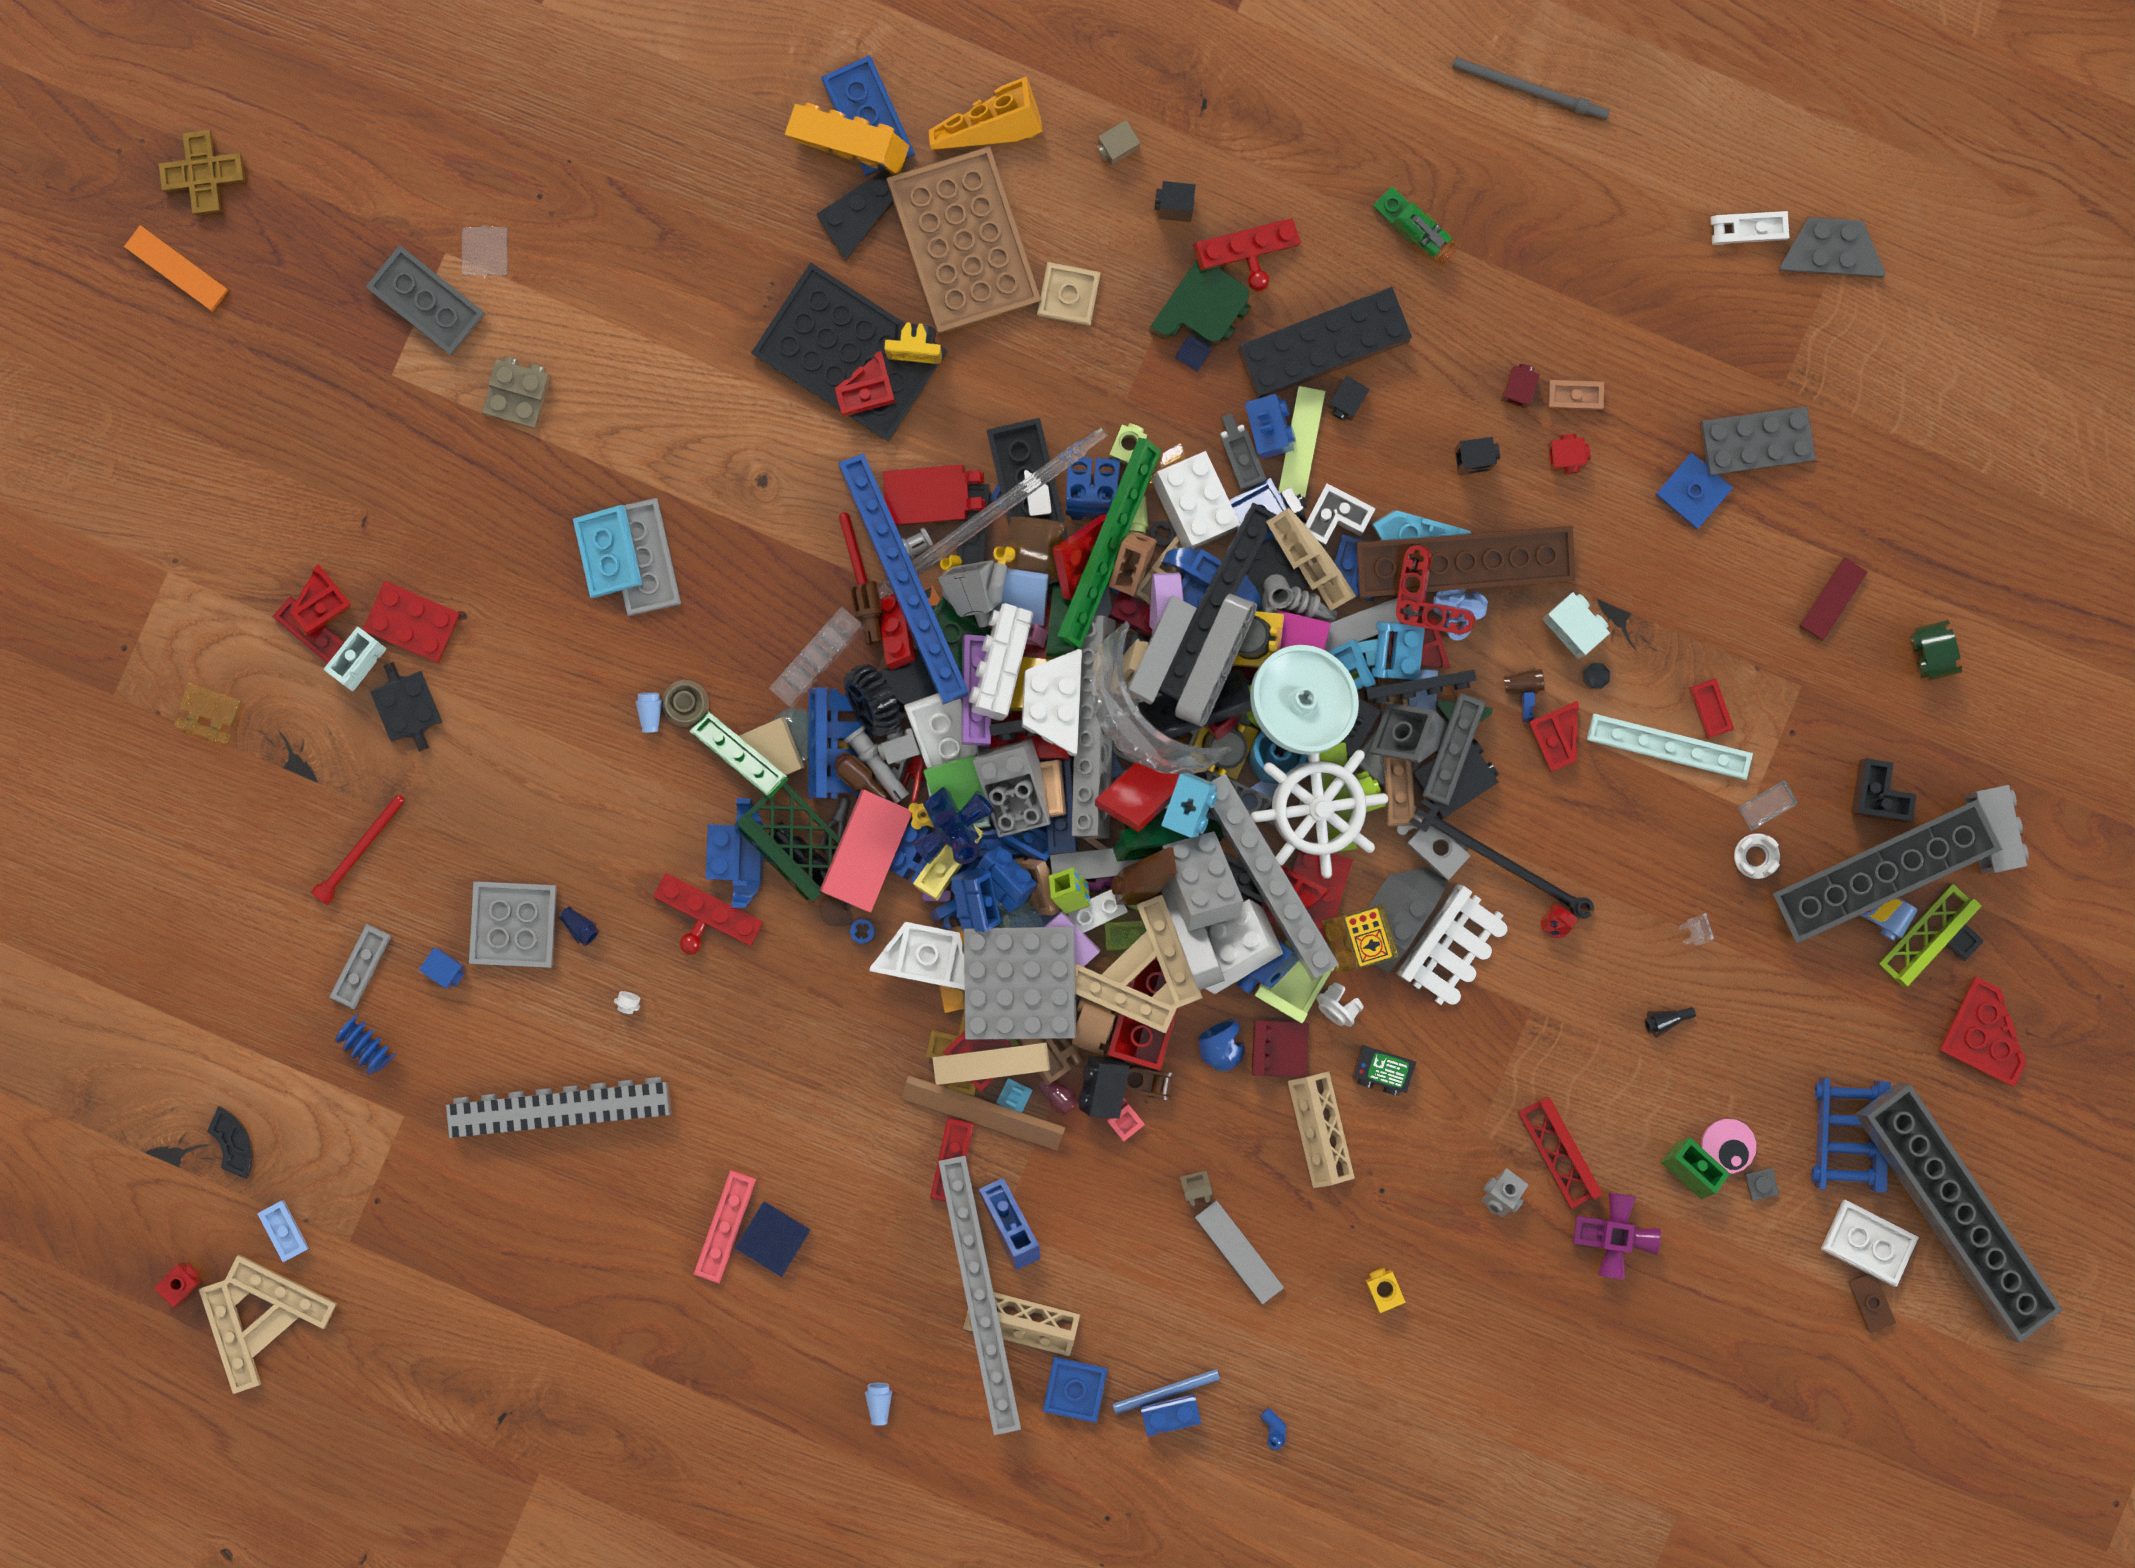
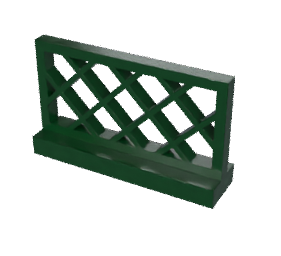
M785 782L781 788L790 796V806H774V795L770 798V806H763L769 800L764 796L735 823L734 827L811 905L823 893L820 892L821 887L812 880V869H829L832 860V850H837L838 847L832 846V840L839 845L841 838ZM793 800H794L800 807H798V806H793ZM758 810H770V825H759L751 816ZM774 810H789V825H774ZM793 811H805L809 815V826H793ZM764 829H770V835ZM774 829L789 830V845H780L773 840ZM793 830H809V844L793 845ZM812 830L824 831L828 835V846L812 845ZM783 849H789V855ZM793 849H808V865L797 864L793 860ZM812 850H828V865H812ZM803 869H808V875L804 872Z

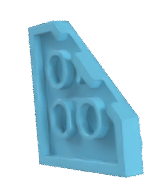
M1397 510L1371 523L1380 540L1471 533V531Z

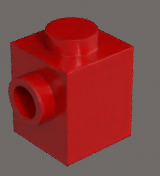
M1576 434L1561 435L1560 440H1552L1548 444L1551 471L1564 470V474L1581 472L1580 468H1584L1587 465V460L1591 459L1589 444H1585L1584 437L1577 438Z
M183 1262L177 1264L154 1289L174 1308L179 1306L203 1281L198 1277L200 1273L194 1266L189 1263L186 1265Z

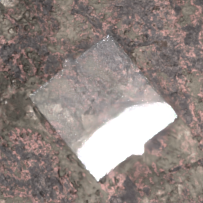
M482 225V227H462V275H482L484 278H487L488 275H508L507 227H487L486 225Z

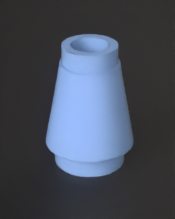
M656 692L639 693L638 700L635 703L642 732H658L662 707L660 694Z
M877 1382L868 1384L865 1396L871 1424L885 1425L888 1423L892 1390L889 1389L888 1383Z

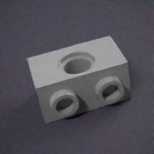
M1432 826L1428 828L1427 832L1418 829L1406 843L1409 848L1446 881L1470 857L1466 852L1469 849L1468 847L1453 840ZM1436 840L1444 841L1447 846V851L1442 856L1435 854L1433 851V844Z

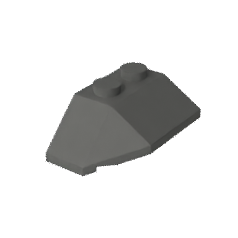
M1426 867L1387 876L1365 910L1378 909L1392 954L1390 958L1373 962L1374 965L1388 974L1391 972L1437 905L1449 883L1448 881Z

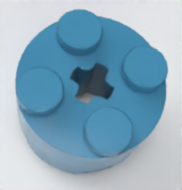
M1261 731L1251 745L1249 763L1253 772L1262 782L1279 784V782L1264 771V765L1270 762L1287 774L1294 767L1305 763L1308 754H1298L1283 749ZM1275 749L1277 753L1283 754L1281 758L1274 754Z

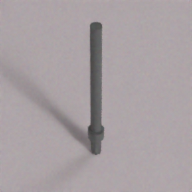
M1458 57L1455 58L1453 68L1575 109V113L1583 116L1589 114L1606 120L1610 111L1609 109L1591 104L1588 99L1582 97L1577 99Z

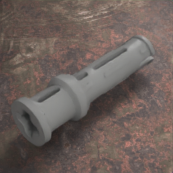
M862 726L845 738L844 741L845 743H850L858 754V759L868 765L894 800V803H898L910 793L907 792L887 763L882 760L878 753V744H873L865 733L866 728Z

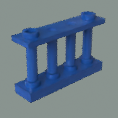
M1819 1078V1083L1815 1084L1814 1089L1815 1100H1818L1816 1166H1812L1811 1180L1815 1182L1816 1188L1826 1189V1180L1866 1182L1867 1185H1870V1190L1875 1192H1887L1888 1163L1873 1140L1868 1141V1144L1828 1142V1125L1863 1127L1856 1115L1829 1114V1098L1868 1099L1872 1102L1891 1088L1890 1081L1874 1080V1086H1870L1869 1089L1830 1087L1829 1078ZM1827 1153L1865 1154L1871 1158V1169L1868 1168L1867 1171L1827 1169Z

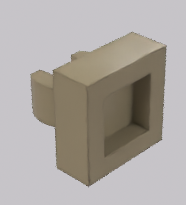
M1207 1170L1180 1177L1186 1201L1189 1200L1191 1206H1195L1194 1199L1204 1197L1206 1203L1210 1201L1209 1195L1213 1193Z

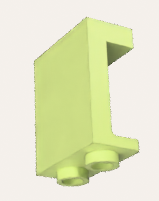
M1286 939L1284 944L1293 950L1290 943ZM1299 960L1271 989L1260 983L1253 996L1294 1020L1303 1023L1309 1009L1334 968L1311 980Z

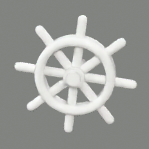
M1362 750L1355 751L1344 767L1332 762L1320 761L1319 753L1308 754L1309 762L1294 767L1287 774L1270 762L1264 765V771L1279 782L1273 796L1272 809L1255 811L1250 816L1255 823L1274 820L1279 834L1286 841V844L1275 857L1280 866L1287 861L1295 849H1298L1308 854L1319 855L1321 875L1323 878L1328 879L1332 876L1330 854L1345 848L1352 841L1367 853H1372L1375 850V845L1359 832L1365 821L1366 807L1386 804L1388 796L1384 793L1365 796L1359 781L1352 774L1365 757V753ZM1321 773H1329L1336 776L1323 793ZM1308 775L1311 777L1312 795L1298 784L1301 779ZM1345 784L1351 798L1333 800ZM1290 792L1300 799L1299 805L1286 807ZM1352 809L1348 823L1335 814L1334 811ZM1307 815L1294 832L1287 818ZM1327 821L1341 832L1331 840L1328 839ZM1316 822L1318 843L1303 840Z

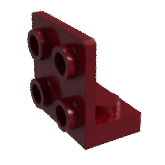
M1254 1020L1251 1075L1306 1077L1309 1024L1305 1022Z

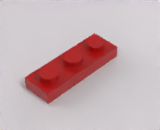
M894 594L880 599L883 612L880 615L885 661L890 670L915 661L912 634Z

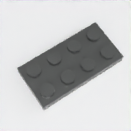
M401 245L397 247L366 285L369 291L451 356L486 315L485 312Z
M1807 406L1705 420L1699 423L1708 476L1816 460Z

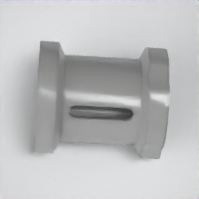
M924 527L920 529V533L908 539L902 538L911 561L915 560L916 555L928 549L931 551L935 549Z

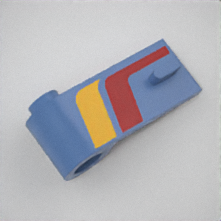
M1896 898L1860 916L1877 924L1881 929L1879 933L1894 941L1895 938L1902 939L1918 910L1909 903Z

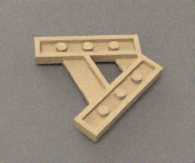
M1160 895L1137 904L1147 931L1102 975L1075 963L1077 995L1163 1033H1167L1177 1008L1203 999L1191 973L1164 896ZM1155 958L1158 959L1167 982L1158 992L1151 997L1127 986Z
M240 1254L237 1255L224 1281L199 1289L233 1394L261 1385L253 1357L300 1317L325 1329L338 1304ZM249 1293H252L274 1304L244 1331L236 1305Z

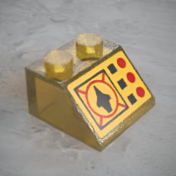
M1383 904L1343 912L1322 921L1330 950L1339 964L1336 966L1337 973L1361 969L1398 957Z

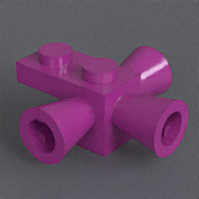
M1609 1193L1610 1220L1576 1216L1572 1243L1606 1249L1598 1272L1599 1276L1625 1279L1624 1252L1632 1253V1247L1654 1255L1658 1254L1661 1239L1660 1228L1635 1229V1225L1627 1223L1636 1196Z

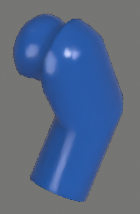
M1268 1407L1259 1417L1269 1426L1267 1440L1269 1448L1278 1450L1286 1442L1287 1426Z

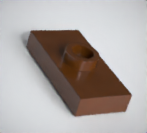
M1864 1274L1848 1281L1869 1333L1896 1323L1878 1278L1870 1274Z

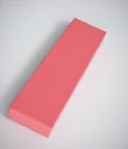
M730 1170L693 1275L720 1284L754 1189L756 1178Z

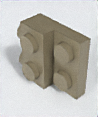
M504 356L503 360L496 359L488 383L490 387L482 413L536 429L551 379L550 375L544 373L546 368L539 365L530 364L529 368L519 366V360Z

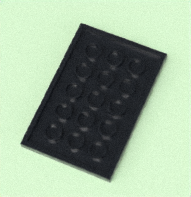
M811 262L751 352L753 356L841 412L835 388L844 380L851 378L853 372L860 366L864 367L874 358V354L881 351L895 403L848 415V417L888 443L940 365L888 359L884 349L885 340H894L895 325L904 322ZM941 346L943 360L948 350Z

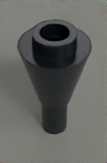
M1693 1007L1679 1011H1648L1647 1018L1644 1019L1645 1027L1649 1034H1653L1657 1038L1678 1025L1681 1021L1696 1017V1012Z

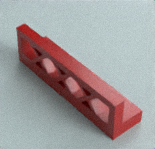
M1546 1096L1518 1111L1520 1118L1570 1209L1589 1199L1594 1200L1603 1195L1550 1097ZM1540 1107L1545 1116L1542 1128L1531 1125L1526 1114ZM1547 1122L1553 1131L1546 1129ZM1534 1129L1541 1130L1539 1137ZM1545 1132L1556 1136L1558 1143L1555 1152L1543 1147L1542 1140ZM1560 1147H1562L1566 1155L1559 1153ZM1547 1153H1550V1154H1553V1155H1554L1552 1161H1551V1159H1550V1157L1548 1156ZM1558 1156L1567 1158L1570 1161L1571 1168L1568 1176L1557 1172L1555 1165ZM1574 1171L1576 1172L1579 1179L1572 1177ZM1560 1177L1567 1179L1566 1185H1564ZM1571 1180L1582 1183L1587 1192L1574 1201L1568 1192Z

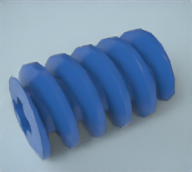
M357 1014L341 1028L335 1038V1042L341 1043L346 1041L343 1050L353 1049L350 1056L352 1059L361 1056L358 1065L363 1067L369 1064L366 1073L370 1075L383 1069L397 1053L387 1055L386 1052L390 1046L387 1044L380 1048L378 1045L382 1038L378 1037L372 1040L371 1036L374 1030L370 1029L364 1032L363 1029L366 1022L363 1021L356 1024L355 1022L359 1016Z

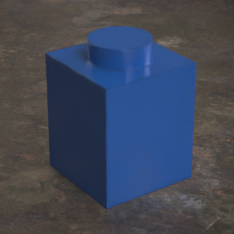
M434 947L419 971L445 989H450L452 985L457 987L463 979L465 973L462 971L465 965L439 947Z

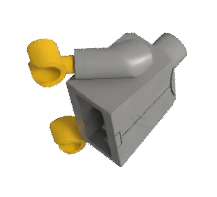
M999 546L994 549L993 554L995 559L998 560L997 563H994V560L962 565L961 558L956 555H950L949 558H943L940 561V567L946 570L938 578L942 586V596L953 606L957 615L960 617L975 615L979 627L989 625L991 610L999 605L1003 599L1002 594L1008 568L1005 564L1015 558V550L1012 547L1004 548Z

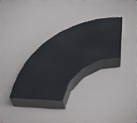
M218 1106L207 1132L217 1139L222 1148L223 1160L221 1168L247 1179L251 1171L253 1159L249 1135L243 1124L233 1113Z

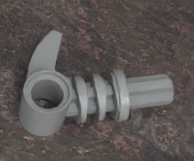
M1271 575L1265 580L1263 584L1262 612L1276 613L1277 609L1286 608L1293 610L1296 614L1301 613V616L1315 617L1330 623L1337 619L1338 611L1336 609L1330 611L1326 604L1320 602L1319 595L1315 593L1309 595L1308 591H1301L1297 586L1290 588L1287 580L1282 575ZM1283 589L1280 593L1273 594L1274 591Z

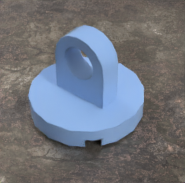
M1465 589L1439 591L1433 598V603L1470 610L1476 620L1484 617L1487 612L1488 601L1477 591H1472V594L1465 593ZM1433 609L1435 613L1443 617L1438 609ZM1449 611L1447 627H1449V622L1458 623L1463 621L1461 629L1463 626L1468 625V620L1464 619V614L1459 618L1450 617L1452 612ZM1470 632L1465 634L1445 633L1453 640H1462Z

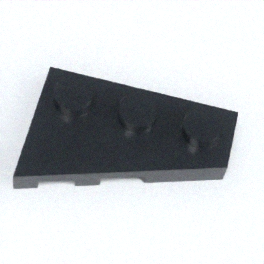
M885 170L816 214L846 261L893 203L886 181L889 176Z

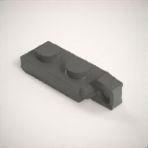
M1232 413L1223 416L1221 420L1225 431L1220 433L1221 441L1240 490L1242 491L1267 481L1248 430H1245L1243 424L1240 426L1236 425Z

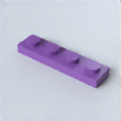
M963 636L962 678L969 694L962 698L961 745L989 746L991 744L989 728L991 726V718L972 713L973 703L969 702L971 690L974 686L977 687L979 677L975 676L977 666L980 661H984L986 652L982 651L986 636Z

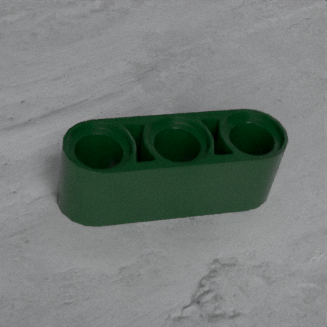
M1053 584L1045 657V659L1051 660L1074 651V647L1057 636L1071 604L1070 599L1062 598L1060 584Z

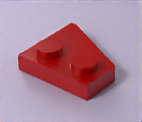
M881 351L874 354V358L864 367L860 366L853 372L851 378L844 380L835 388L842 417L895 403Z
M318 564L314 567L312 575L307 584L304 585L298 600L294 603L289 617L307 637L348 610L351 603Z

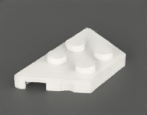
M1080 649L1026 670L1024 673L1022 727L1032 733L1039 734L1045 741L1058 745L1068 751L1067 753L1071 756H1076L1078 745L1082 650Z
M905 922L871 965L870 971L965 990L964 947L960 933Z

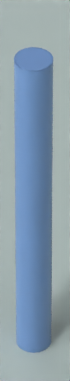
M1217 1369L1114 1403L1113 1407L1115 1413L1119 1414L1220 1380Z

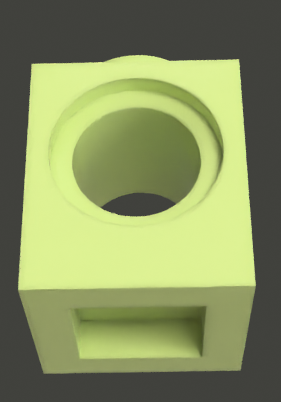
M1129 423L1128 427L1122 425L1109 458L1120 459V463L1128 465L1133 450H1125L1121 442L1128 437L1133 438L1136 442L1138 438L1147 439V434L1143 433L1144 429Z

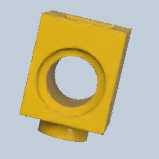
M1381 1268L1369 1274L1370 1278L1365 1281L1379 1313L1406 1303L1391 1270L1385 1271V1268ZM1384 1281L1391 1284V1292L1387 1296L1378 1295V1285Z

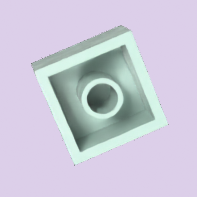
M1572 592L1544 616L1542 620L1573 655L1580 659L1589 653L1610 632L1606 629L1609 627L1607 622L1598 614L1594 616L1588 609L1590 607L1588 601L1581 594L1576 596Z

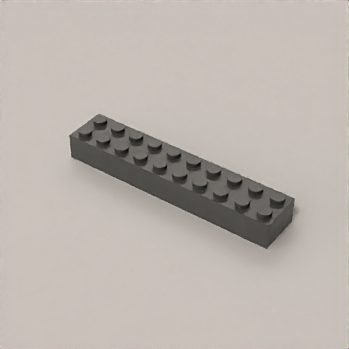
M1896 1083L1855 1114L2006 1339L2021 1343L2063 1311L1911 1084Z

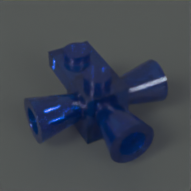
M943 786L923 803L936 831L913 842V845L919 855L929 864L933 862L946 845L952 848L955 862L968 864L974 861L980 853L979 846L974 842L979 838V835L973 823L994 813V809L984 795L976 791L965 806L959 810L951 793Z

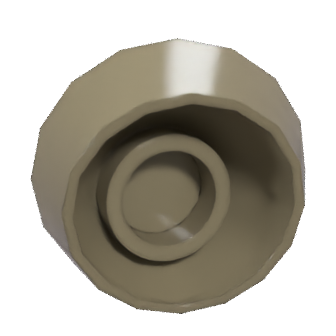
M683 679L673 682L666 688L662 696L664 715L671 723L680 727L695 725L709 709L707 692L700 684L693 680Z

